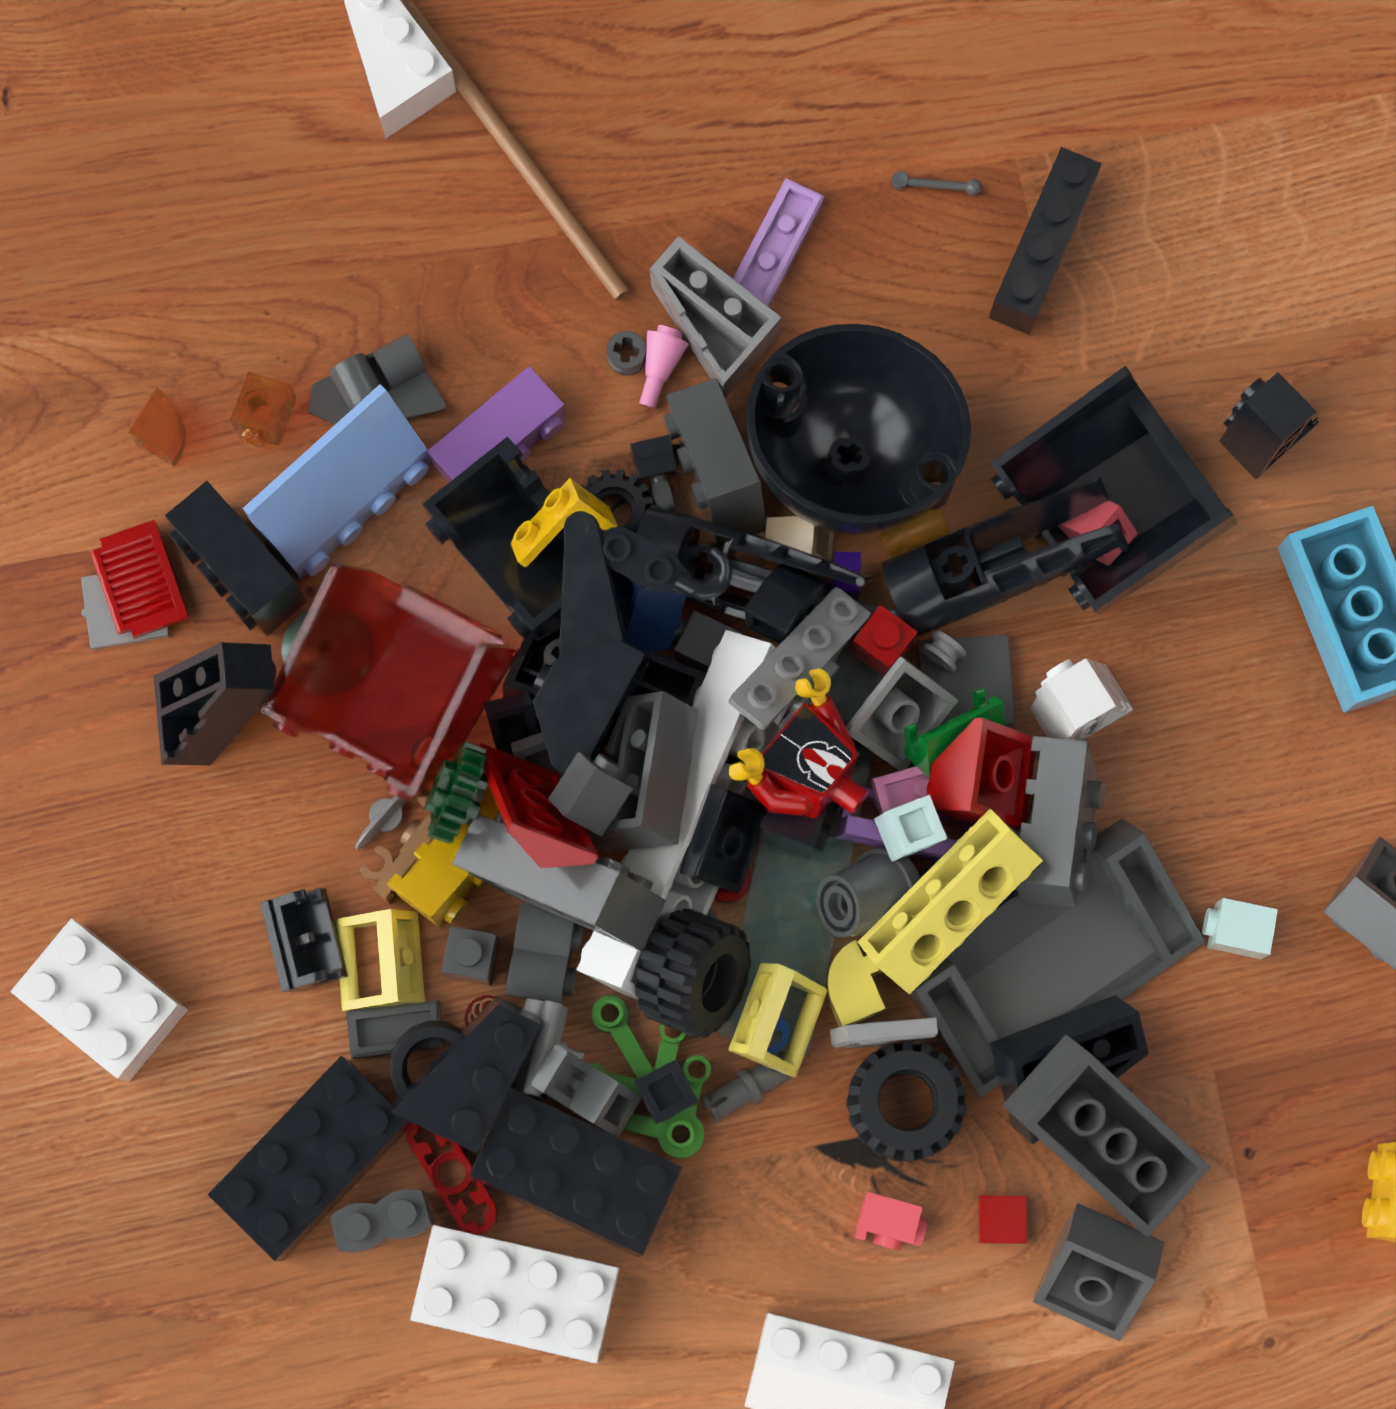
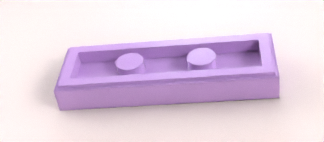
M785 178L733 278L768 307H770L825 198V196Z

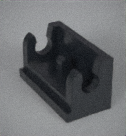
M318 888L308 892L302 889L260 902L282 992L307 991L348 977L326 888Z

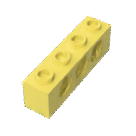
M989 809L858 941V944L880 970L910 995L998 908L1021 882L1031 875L1032 871L1043 860L994 811Z

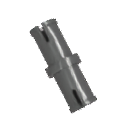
M782 1050L775 1056L783 1060L785 1052ZM760 1064L749 1071L745 1068L738 1071L736 1079L710 1094L702 1096L707 1110L711 1109L712 1113L710 1115L718 1123L722 1118L750 1102L756 1105L763 1101L762 1095L795 1077L779 1071L774 1072L776 1070Z

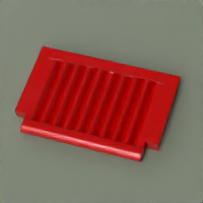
M155 519L99 539L102 547L92 550L90 554L119 635L131 631L135 639L190 619Z

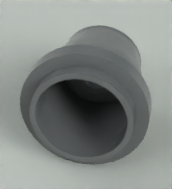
M886 847L868 850L861 854L855 863L822 880L816 896L818 914L826 929L837 937L864 936L921 877L907 856L891 862Z

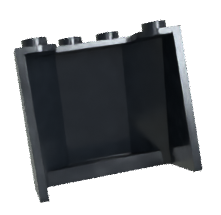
M1127 366L1121 368L990 463L997 473L990 479L1005 500L1014 496L1021 505L1060 491L1091 483L1092 474L1098 473L1110 496L1109 501L1120 505L1138 534L1128 544L1129 550L1121 552L1110 566L1095 559L1082 567L1061 575L1064 577L1069 573L1071 574L1075 584L1068 588V590L1083 611L1092 607L1094 612L1101 614L1238 524L1233 513L1228 507H1225L1142 392ZM1059 526L1034 536L1036 541L1044 537L1050 546L1070 539Z

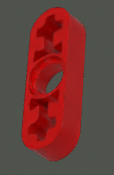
M411 1123L406 1128L407 1142L458 1227L464 1232L476 1235L490 1231L497 1221V1206L484 1185L469 1179L473 1166L461 1146L435 1134V1138L441 1148H444L450 1142L454 1150L439 1155L430 1165L426 1156L435 1153L426 1141L420 1143L416 1141L415 1137L421 1131L417 1124ZM447 1160H458L465 1168V1178L456 1187H446L439 1179V1168ZM472 1182L478 1188V1191L469 1193L472 1200L477 1205L485 1203L489 1209L483 1215L486 1223L480 1227L476 1222H469L468 1224L465 1222L464 1216L468 1214L469 1210L463 1199H460L456 1205L450 1199L451 1195L464 1192Z

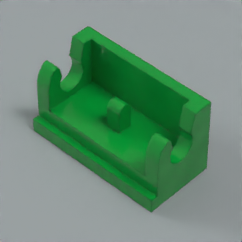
M982 687L973 692L972 709L919 735V737H917L916 724H910L904 729V755L930 779L932 763L975 718H984L1005 726L1003 701L994 696L988 699L987 705L985 689Z

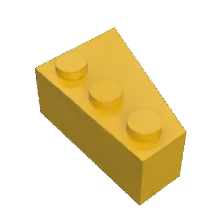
M486 788L478 814L494 820L497 813H500L493 792ZM473 820L470 821L469 826L461 824L457 837H454L452 844L434 838L428 845L423 842L414 852L417 859L403 877L395 873L387 882V885L398 897L438 928H441L445 921L450 924L454 923L468 904L463 898L474 884L479 888L485 884L484 881L452 864Z

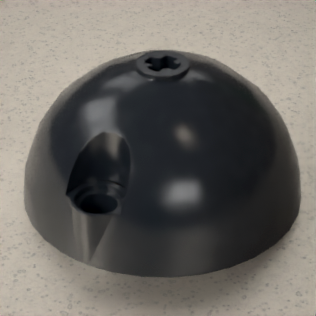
M835 324L813 329L793 338L776 350L758 372L749 395L747 408L749 448L755 466L771 492L787 509L799 518L814 526L837 533L857 535L891 530L920 517L928 510L939 509L944 506L950 497L955 480L965 464L970 447L971 421L969 408L962 389L951 371L936 355L920 343L898 332L879 326ZM781 382L787 385L788 387H778L775 386L773 383Z

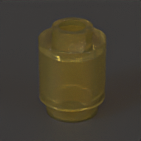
M939 508L928 510L920 517L896 528L880 532L879 536L889 557H892L950 533L945 517Z

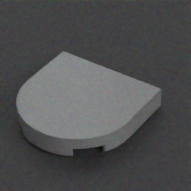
M936 1018L852 1024L830 1029L831 1047H834V1049L842 1047L850 1049L883 1046L896 1043L897 1040L914 1042L932 1038L938 1034Z

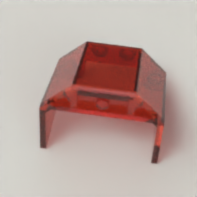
M332 563L274 682L275 691L265 701L261 712L274 719L275 721L272 726L287 735L298 737L300 732L317 733L330 740L329 748L338 754L348 758H354L357 755L369 762L366 768L389 783L387 791L401 799L412 801L413 798L428 797L439 765L442 766L445 759L453 762L456 750H459L461 743L465 742L484 711V702L490 701L515 660L519 649L502 640V635L497 631L423 591L411 586L406 588L368 568Z

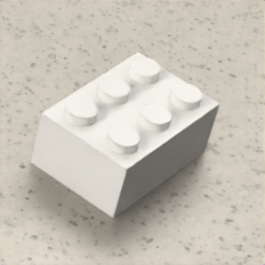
M72 918L10 991L114 1077L126 1082H130L188 1010L85 925Z

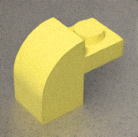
M856 940L850 942L839 951L829 968L826 979L827 999L839 1027L859 1023L882 1013L886 1009L872 978L883 971L873 963L868 955L863 957Z

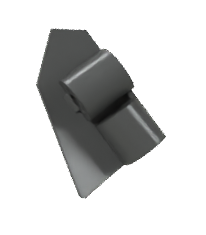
M408 334L366 356L364 353H359L334 366L329 372L330 376L312 385L308 413L335 425L380 384L389 393L406 419L444 411L446 404L427 374L425 365Z

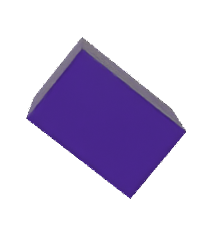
M834 551L833 563L861 574V552ZM832 579L831 591L836 587L840 588L852 599L858 601L860 586Z

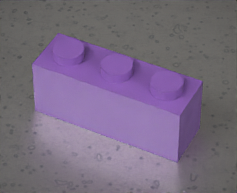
M529 366L427 451L431 464L449 483L507 436L522 452L523 456L520 459L523 463L530 455L531 451L529 449L542 438L544 441L553 438L563 428V420L566 419L565 406Z

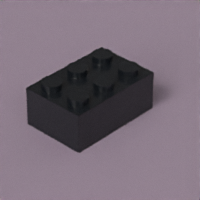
M205 481L165 514V517L173 526V529L167 534L193 565L201 560V563L196 566L221 598L227 593L230 594L225 599L250 631L258 626L267 636L308 602L291 575L208 481Z

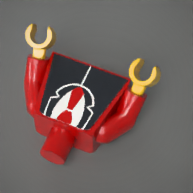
M820 668L809 670V675L814 681V688L811 687L810 682L806 678L798 679L795 684L796 693L800 697L811 698L810 706L803 703L762 754L755 748L739 751L737 755L744 761L745 765L741 762L730 765L729 775L736 781L747 779V787L771 813L805 815L809 818H817L832 800L851 814H854L869 792L849 778L854 770L858 753L832 697L825 695L831 686L829 674Z

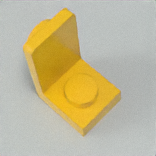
M569 478L561 488H556L547 496L543 507L530 521L523 522L516 530L511 546L517 562L527 567L564 528L567 517L574 512L583 511L592 514L598 520L600 528L603 530L618 527L610 507Z

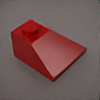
M975 718L931 765L926 793L930 795L936 812L953 819L977 822L991 809L1010 828L1021 829V823H1026L1030 798V795L1025 794L1027 779H1032L1036 753L1031 751L1033 737L984 718Z

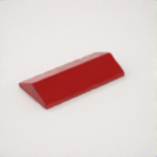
M480 743L479 747L485 748V754H487L483 764L485 766L484 772L507 831L540 868L594 864L598 854L587 829L566 818L548 800L562 778V774Z

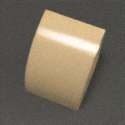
M798 516L767 517L765 538L831 561L833 531L814 526ZM763 558V561L775 566L781 564Z

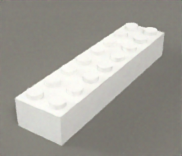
M725 631L720 644L713 652L712 663L705 679L697 689L693 699L692 707L699 712L678 844L629 849L628 854L621 861V864L630 868V872L653 882L650 891L666 900L652 932L657 930L659 923L665 917L669 918L671 913L676 910L682 911L684 908H689L706 915L708 914L719 887L680 873L711 784L756 802L757 797L747 787V779L736 781L729 775L730 765L739 762L745 765L744 761L737 755L739 751L755 748L762 754L794 715L790 712L779 725L772 722L766 729L762 730L729 704V699L735 690L776 649L771 643L732 631ZM593 931L590 940L582 950L581 961L577 971L623 995L638 1000L639 997L635 996L636 972L641 961L642 952Z

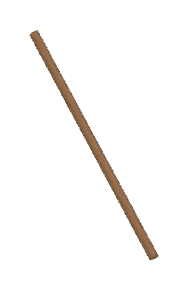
M400 0L452 69L457 90L615 301H619L627 296L630 290L412 0Z

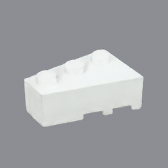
M344 0L385 138H388L457 92L452 69L400 0Z
M1087 658L1075 665L1068 659L1046 673L1048 677L1040 683L1042 687L1035 692L1037 697L1030 707V711L1047 737L1084 740L1134 711L1107 665Z

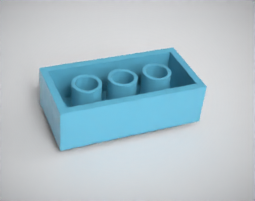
M1370 506L1288 534L1277 549L1343 713L1396 696V560L1374 507Z

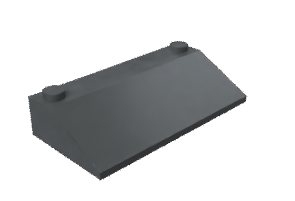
M1120 819L1098 834L1095 849H1088L1085 861L1089 865L1088 886L1086 891H1079L1076 908L1022 902L1018 891H1015L931 973L928 979L923 981L910 994L924 1018L937 1019L938 1034L936 1036L980 1098L1000 1085L990 1042L1114 995L1124 999L1205 942L1147 836L1125 820Z

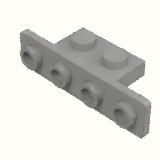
M834 588L735 690L729 699V704L762 730L766 729L772 722L779 725L790 712L795 714L803 703L808 705L811 701V698H803L796 693L795 684L797 680L806 678L810 682L811 687L814 688V681L809 675V670L819 668L825 670L832 680L840 668L835 661L843 646L868 621L870 612L840 588Z

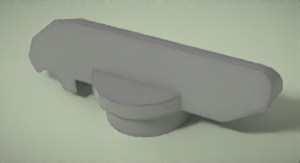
M411 778L393 799L383 798L373 803L369 811L371 823L361 833L355 846L356 850L372 842L380 831H393L400 825L403 817L401 808L418 787L417 782Z

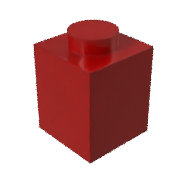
M880 605L853 640L850 653L884 677L900 656L904 657L911 648L917 631Z

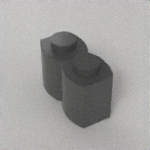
M521 903L506 995L522 999L547 1000L563 1004L564 995L573 996L577 969L569 968L572 949L581 950L584 927L532 904Z
M415 1189L393 1192L383 1197L377 1204L366 1202L350 1204L339 1209L330 1217L337 1248L343 1252L369 1251L381 1246L390 1238L410 1239L418 1237L432 1229L433 1225H436L428 1192Z

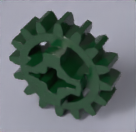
M466 741L462 742L459 750L457 749L453 762L445 759L443 765H439L425 802V810L432 812L430 816L431 821L428 826L429 837L452 844L454 837H457L461 824L469 826L470 821L475 820L489 783L486 774L482 773L485 767L483 764L487 756L485 748Z

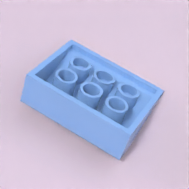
M380 384L243 509L264 543L301 581L308 574L310 576L318 574L330 561L329 555L339 545L347 546L352 543L363 531L361 525L373 514L380 516L385 513L395 502L396 497L394 495L406 484L413 486L425 476L429 470L427 465L431 462L428 450L389 393Z

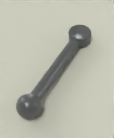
M898 171L893 174L891 181L893 188L898 191H902L908 186L966 191L970 196H977L982 191V184L977 179H971L968 182L911 178L905 172Z

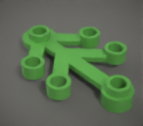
M603 996L593 1005L591 1012L592 1020L600 1031L611 1033L637 1079L607 1072L597 1063H589V1065L641 1096L634 1081L674 1061L679 1044L685 1039L687 1034L682 1032L677 1038H669L664 1032L666 1025L660 1024L659 1031L662 1039L653 1069L627 1025L629 1011L625 1002L617 996ZM607 1005H613L619 1010V1016L613 1022H606L601 1017V1011ZM694 1055L685 1061L683 1072L699 1101L703 1083L710 1077L711 1065L705 1057ZM695 1061L702 1062L706 1067L705 1075L699 1079L691 1077L688 1073L689 1065ZM698 1104L660 1124H655L651 1117L632 1114L622 1130L658 1138L661 1148L668 1155L675 1158L692 1156L700 1149L704 1141L703 1125L695 1116ZM683 1125L689 1129L690 1138L685 1143H677L673 1140L672 1131L676 1126Z

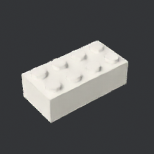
M433 1225L410 1320L597 1364L601 1354L620 1267Z

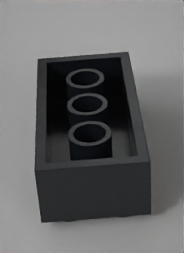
M340 1056L207 1195L274 1261H283L404 1135L406 1128L412 1122L391 1113L392 1101L348 1059Z
M510 1088L469 1174V1179L640 1258L645 1252L682 1167Z

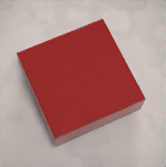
M979 1195L978 1243L1027 1244L1026 1196Z

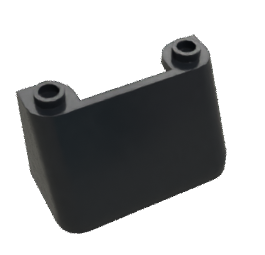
M507 436L422 504L431 518L425 525L441 545L449 541L512 613L507 619L516 632L523 639L531 635L538 641L561 629L564 528L527 567L517 562L511 546L514 534L523 522L530 521L538 513L550 492L543 486L538 474L534 470L531 471L525 463H522L520 459L523 456L522 452ZM610 568L615 586L618 572Z

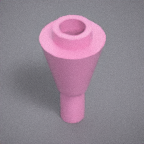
M658 325L657 331H647L645 376L647 378L639 401L640 405L656 409L663 383L667 382L689 346L688 342L682 340L683 332L663 325Z

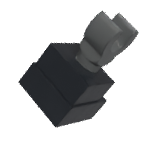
M670 435L630 443V453L633 465L636 467L639 483L649 480L654 505L674 510L673 497L667 480V476L675 475L677 471Z

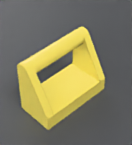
M387 909L335 919V926L348 977L340 979L343 1012L425 1002L418 911ZM377 926L382 995L359 998L354 928Z
M761 962L728 1051L796 1078L828 989L781 964ZM790 986L807 992L782 1060L767 1052V1048Z

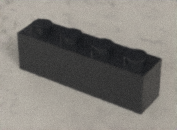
M1060 148L995 297L989 319L1028 335L1030 334L1095 184L1102 163L1066 148Z

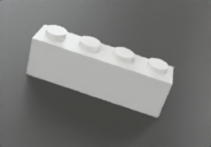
M767 1312L744 1406L752 1409H944L955 1361Z

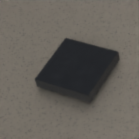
M711 784L680 873L738 894L758 842L761 823L768 811L766 807L730 790Z

